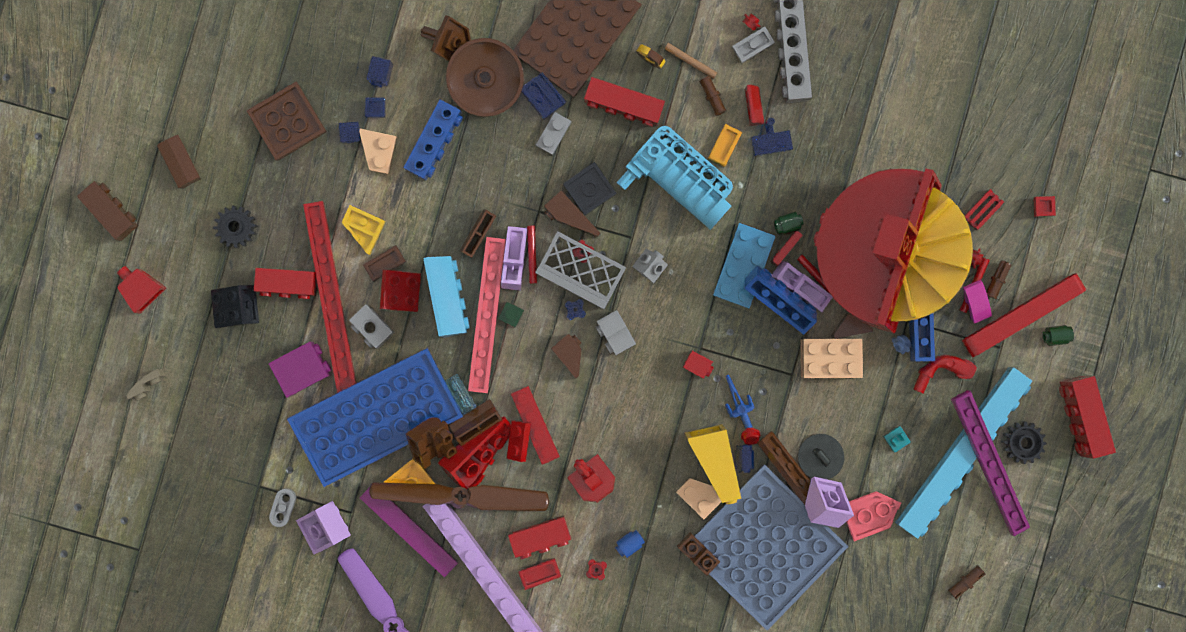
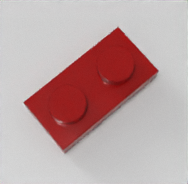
M511 420L506 459L526 462L531 423Z

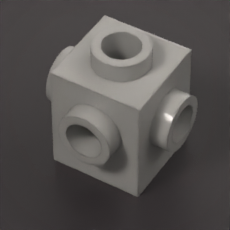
M646 248L632 267L654 283L668 264L662 260L664 256L658 251L654 250L652 252Z

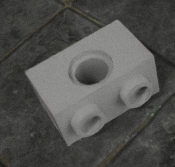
M365 304L349 319L352 323L350 327L357 334L361 332L365 337L364 342L370 348L375 347L379 349L395 333L368 304ZM370 322L375 324V331L373 333H368L366 330V326Z

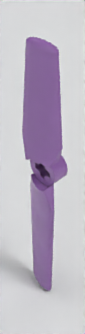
M350 548L341 553L338 557V562L371 615L383 624L384 632H409L404 627L403 620L397 617L393 600L357 552ZM390 622L398 624L397 631L389 629L391 626Z

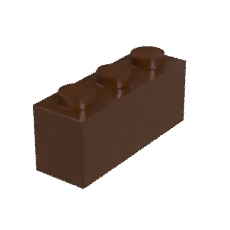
M93 181L77 197L115 240L122 241L138 227L135 222L136 218L131 212H126L122 208L123 203L117 197L113 198L109 193L111 190L105 183Z

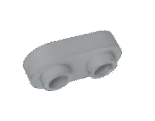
M284 488L277 492L269 516L272 525L282 527L290 521L296 502V494L293 490ZM285 494L289 495V501L284 500ZM279 513L284 515L283 520L278 519Z

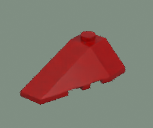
M501 417V421L464 445H457V453L449 459L444 456L438 462L444 472L459 487L468 489L478 486L485 477L483 473L488 465L492 466L495 461L493 459L494 455L503 448L509 438L511 424L506 417Z

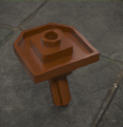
M445 15L440 29L435 30L427 26L421 29V37L434 41L430 51L448 62L460 46L471 41L469 28Z

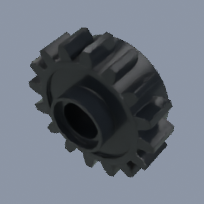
M232 205L231 210L225 207L224 214L218 213L220 219H214L218 223V226L213 227V229L218 230L215 237H222L220 243H226V246L230 248L232 245H234V248H239V244L244 247L247 246L246 242H252V235L257 234L254 232V228H257L258 225L253 223L256 218L250 217L251 212L249 210L244 212V207L240 206L238 210L234 205ZM238 222L239 229L238 231L233 232L232 226L234 223Z
M1022 421L1021 425L1015 422V428L1008 426L1007 428L1010 432L1003 433L1007 438L1001 441V443L1006 444L1003 451H1009L1007 457H1014L1013 462L1018 463L1020 461L1021 464H1026L1027 460L1029 463H1034V458L1040 459L1039 454L1041 452L1045 453L1043 445H1047L1043 441L1045 434H1040L1041 428H1034V423L1027 424L1026 421ZM1023 438H1026L1028 443L1027 446L1023 448L1021 446V441Z

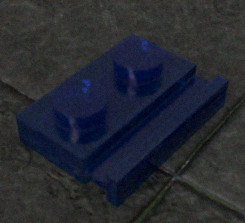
M543 72L525 84L521 91L543 120L566 104L565 99Z

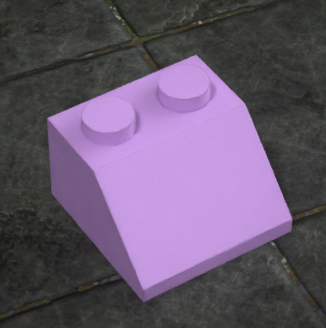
M818 477L811 479L805 503L811 523L839 528L854 516L841 482Z
M333 501L296 520L313 554L319 553L351 536L348 526L344 523L339 509Z

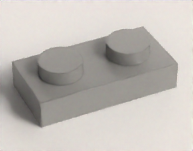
M763 27L731 48L742 64L774 45L775 42L766 27Z
M554 112L536 147L553 156L572 121Z

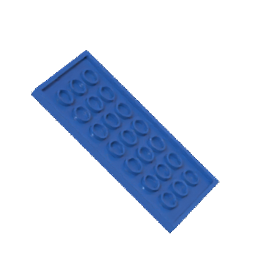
M427 347L288 417L287 420L323 487L408 445L406 433L425 420L437 417L441 422L445 421L447 424H450L462 418L463 414Z

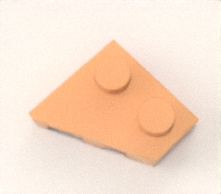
M360 129L359 132L369 170L389 175L397 137Z
M691 478L676 491L703 519L721 503L712 485Z

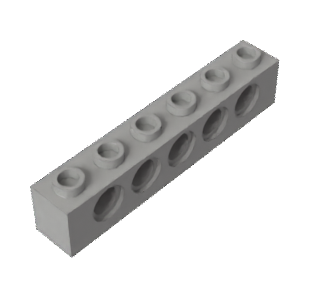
M773 0L774 3H777L775 21L779 22V29L776 31L777 41L781 42L778 56L779 60H782L783 67H780L781 79H784L785 85L782 86V96L786 98V103L810 101L812 92L803 0ZM788 1L793 5V8L787 9L783 3ZM785 21H792L795 27L788 28L785 25ZM787 40H794L796 47L788 46ZM789 59H796L798 66H791ZM791 78H798L800 81V85H793L791 83Z

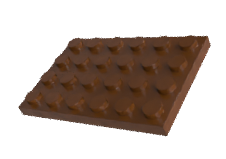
M549 0L513 51L520 60L575 98L641 8L642 4L636 0Z

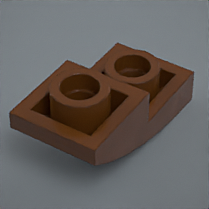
M691 532L677 545L678 549L706 576L720 563Z

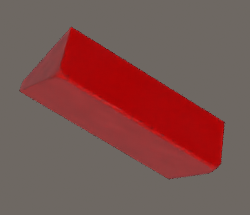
M747 85L744 90L749 124L751 126L763 125L764 116L760 89L755 85Z

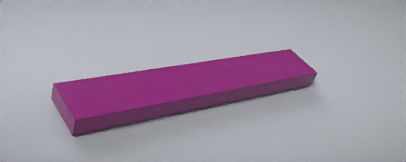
M369 488L360 497L369 508L444 578L458 564L444 548L393 501L372 499L369 494Z

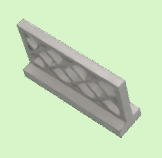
M557 231L535 273L605 309L626 267ZM559 237L567 241L568 249L558 251L556 242ZM578 247L584 249L586 257L575 260L572 249ZM570 250L573 261L562 264L559 253ZM557 255L560 265L552 268L545 263L549 256ZM596 256L601 258L603 266L592 270L589 258ZM587 259L590 270L579 274L576 262ZM574 263L577 274L569 277L565 274L563 266ZM614 265L621 269L618 276L609 279L607 267ZM604 268L607 280L596 283L593 272ZM591 272L594 284L586 286L582 283L580 276ZM616 279L613 285H611L610 281ZM608 282L610 291L607 296L599 292L598 284Z

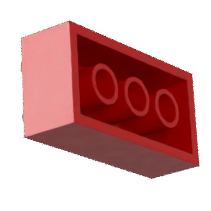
M1079 376L1060 381L1059 392L1065 400L1064 410L1070 418L1071 424L1069 428L1072 435L1075 436L1076 452L1081 457L1092 459L1116 453L1095 376Z

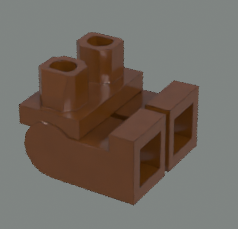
M437 417L425 420L406 433L413 460L424 469L431 465L430 460L435 456L439 459L442 456L449 459L457 453L456 447L453 446V436L449 431L448 424L445 421L441 422Z

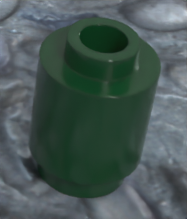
M796 211L779 216L774 220L775 230L778 235H787L799 231L801 226L804 225L801 214L797 215Z
M1066 325L1046 327L1042 337L1044 343H1047L1048 346L1065 345L1074 340V332L1071 326L1067 327Z

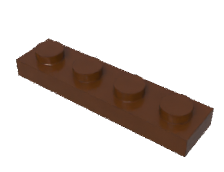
M771 431L757 444L805 505L811 481Z

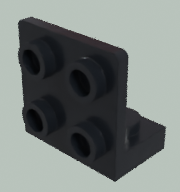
M237 285L211 290L215 328L259 323L254 285Z

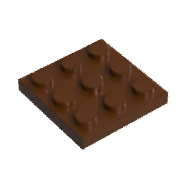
M297 81L247 110L276 161L281 160L327 132Z

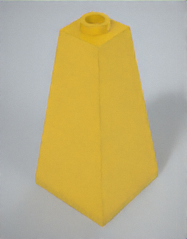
M721 424L685 432L686 439L721 502L726 504L736 503L738 499H741V494L725 427Z

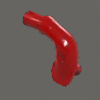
M937 356L935 361H930L918 371L920 374L913 390L924 394L930 378H933L938 368L947 369L955 373V376L958 378L971 379L977 367L971 361L956 356Z

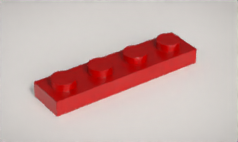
M529 386L512 393L511 396L522 421L531 423L529 437L541 464L543 465L559 458L560 455Z

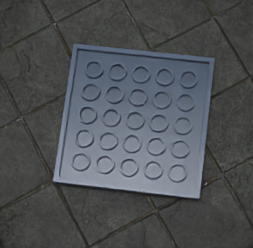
M763 464L739 489L741 499H738L734 504L725 503L694 536L720 561L709 574L768 631L849 546L827 525L811 523L803 502Z

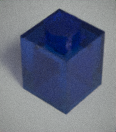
M372 56L367 74V80L371 83V86L382 88V86L388 87L393 68L391 60Z

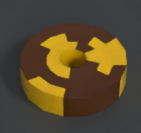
M640 44L636 50V53L643 60L658 69H661L666 62L661 55L643 44Z

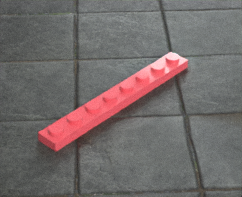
M486 237L468 391L488 393L506 239Z

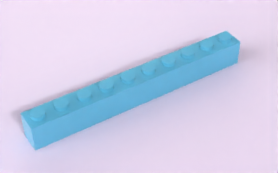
M1014 367L1007 368L978 408L992 441L997 435L995 433L997 429L1004 426L1007 422L1008 414L1019 406V399L1022 395L1025 396L1031 389L1030 384L1032 380ZM964 429L895 522L917 539L925 535L930 521H934L940 513L938 510L942 505H946L949 502L952 491L960 487L963 482L961 479L965 473L968 474L974 467L973 462L977 457Z

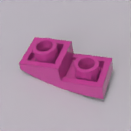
M978 280L963 287L965 302L969 305L970 317L975 324L991 317L990 303L983 282Z

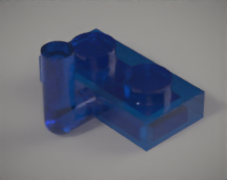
M769 118L765 123L766 134L751 137L754 157L793 150L790 130L774 133L773 125L775 119Z

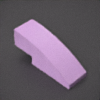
M508 226L501 280L502 289L521 290L527 228Z
M781 261L772 274L774 279L777 281L781 280L788 290L799 294L802 300L810 303L820 312H823L832 299V295L805 274L800 273L788 262Z

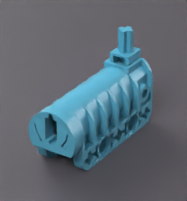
M662 126L657 129L626 166L627 171L616 182L621 188L626 190L635 178L639 180L642 176H649L710 230L731 207L725 199L732 191V182L668 126ZM674 148H681L683 150V153H676L674 151ZM695 161L696 164H694L693 166H691V165H690V162ZM700 167H703V168L701 169L700 173H698V172L696 171V170L700 169ZM703 173H709L712 179H706ZM718 180L719 182H717L715 186H713L712 184L714 183V181ZM724 186L725 190L721 192L719 189Z

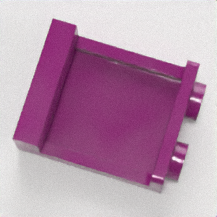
M310 341L268 363L286 398H290L307 387L331 376V367L327 361H323L320 355L322 350L317 343L314 344V342Z

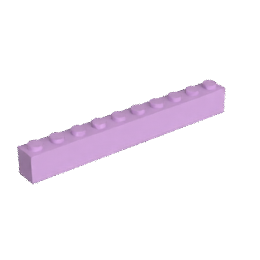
M449 504L423 505V508L513 631L543 632Z

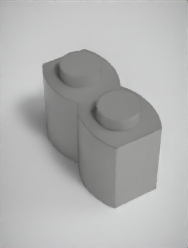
M617 310L597 321L598 326H596V329L601 337L605 336L608 342L605 345L610 354L614 352L615 355H618L636 345Z

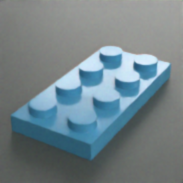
M739 223L713 296L750 309L754 296L744 289L745 278L757 265L762 269L765 267L775 235Z

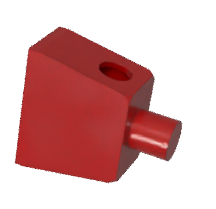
M124 266L117 272L123 280L117 288L134 313L141 314L167 289L142 269H135L131 272Z

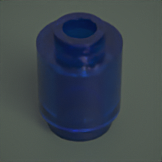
M736 445L735 469H739V473H750V469H754V450H752V445Z

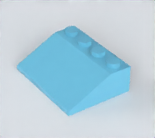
M451 256L423 258L439 337L445 338L467 333L470 325L468 317H464L463 313L466 305L464 298H460L459 291L462 290L460 279L456 278L455 272L458 271L457 261L453 260Z

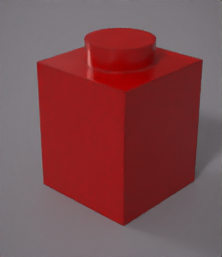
M692 350L682 368L704 379L705 376H710L714 367L711 366L713 361Z

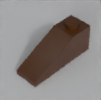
M562 191L544 205L546 209L544 213L551 221L555 219L558 223L592 236H600L601 233Z

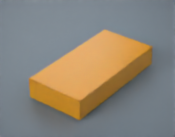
M725 124L708 159L725 167L742 132Z

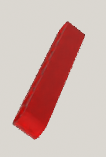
M1074 273L967 336L962 342L971 357H975L1082 294L1087 289L1077 273Z

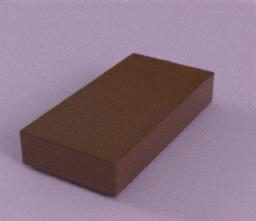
M397 245L363 264L374 282L382 277L383 270H394L406 263V260Z

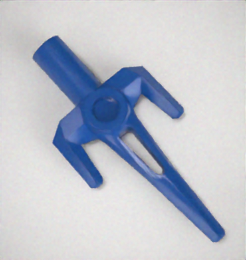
M726 375L735 404L734 411H732L729 404H725L730 417L736 418L740 416L745 429L752 428L753 426L747 414L754 409L750 395H747L749 405H745L730 376ZM734 393H736L738 397V400L740 402L739 405L737 404Z

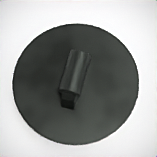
M816 434L808 437L800 446L798 462L802 471L808 477L828 480L836 476L842 469L844 451L840 443L832 436Z

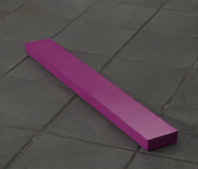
M966 390L951 398V401L1010 535L1016 536L1029 529V523L971 391Z

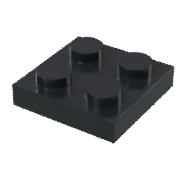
M595 162L563 183L584 216L617 194Z

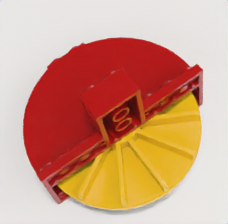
M926 168L925 172L912 169H889L859 179L845 189L835 199L830 208H826L825 213H822L820 217V230L814 236L820 274L832 297L858 320L895 334L899 322L918 320L936 312L949 303L961 289L970 271L973 242L969 225L959 207L946 194L941 192L942 185L934 170Z

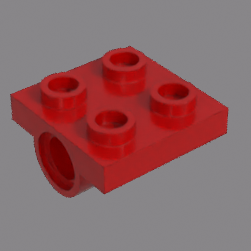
M383 270L380 309L418 312L421 273Z

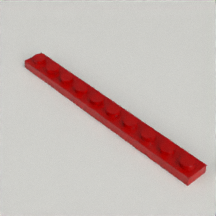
M319 201L303 204L338 393L355 384L356 378L324 202Z

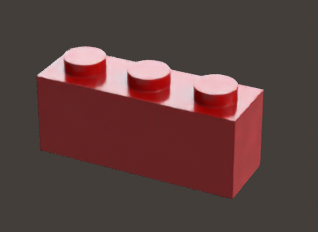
M255 268L254 291L260 292L259 296L271 297V293H279V297L291 298V294L298 295L299 299H310V296H316L317 278L315 272Z
M565 516L508 534L515 558L520 557V559L532 556L531 553L539 551V553L549 551L550 547L557 545V547L565 546L571 540Z

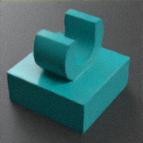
M897 426L883 436L894 453L911 443L901 426Z

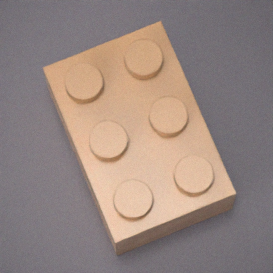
M800 339L801 378H863L862 339Z

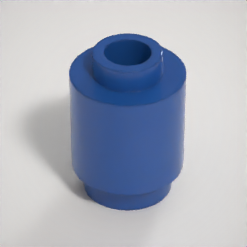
M637 530L634 532L630 531L616 542L618 546L615 548L622 557L625 555L628 558L642 548V544L645 541Z

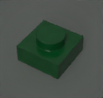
M506 302L498 319L516 328L524 310Z

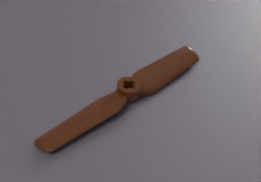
M373 482L369 488V494L372 499L432 505L450 503L458 509L468 505L480 510L546 511L549 505L547 492L490 485H479L465 489L464 487L451 488L440 484ZM457 494H461L463 498L461 502L458 501V498H455Z

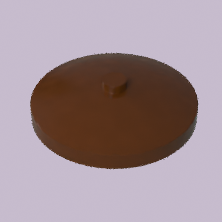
M478 38L466 42L454 52L447 66L446 83L452 99L460 108L476 116H494L506 111L517 101L523 88L524 74L518 56L509 46L495 39Z

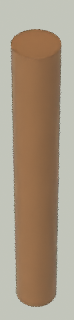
M670 43L666 45V51L710 76L712 79L715 78L716 71Z

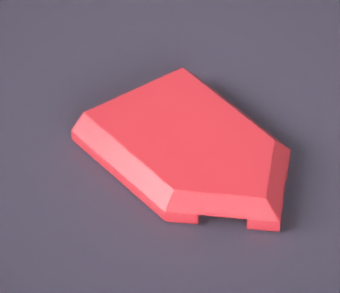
M877 491L849 501L854 516L846 524L853 541L855 542L891 528L901 502Z

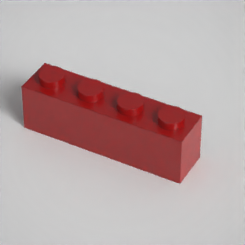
M591 77L584 98V102L590 108L598 109L600 107L606 109L605 112L608 114L616 115L618 113L624 115L623 118L630 121L637 119L648 127L658 125L665 103L663 100Z

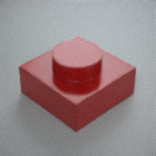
M1055 196L1033 198L1034 217L1056 216Z

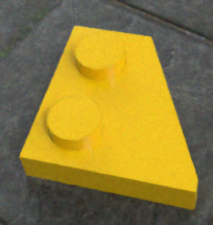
M349 205L342 224L364 251L371 255L386 221Z

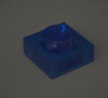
M365 97V117L386 118V99Z
M359 122L339 123L341 143L361 142Z

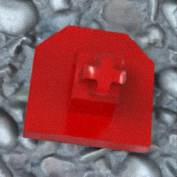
M598 454L588 462H585L583 459L575 460L574 468L576 471L568 476L567 479L584 501L598 503L613 491L615 476Z

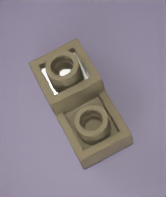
M156 369L140 379L126 395L127 399L138 401L147 397L146 393L151 391L148 384L150 386L161 382L160 378L166 376L163 369Z

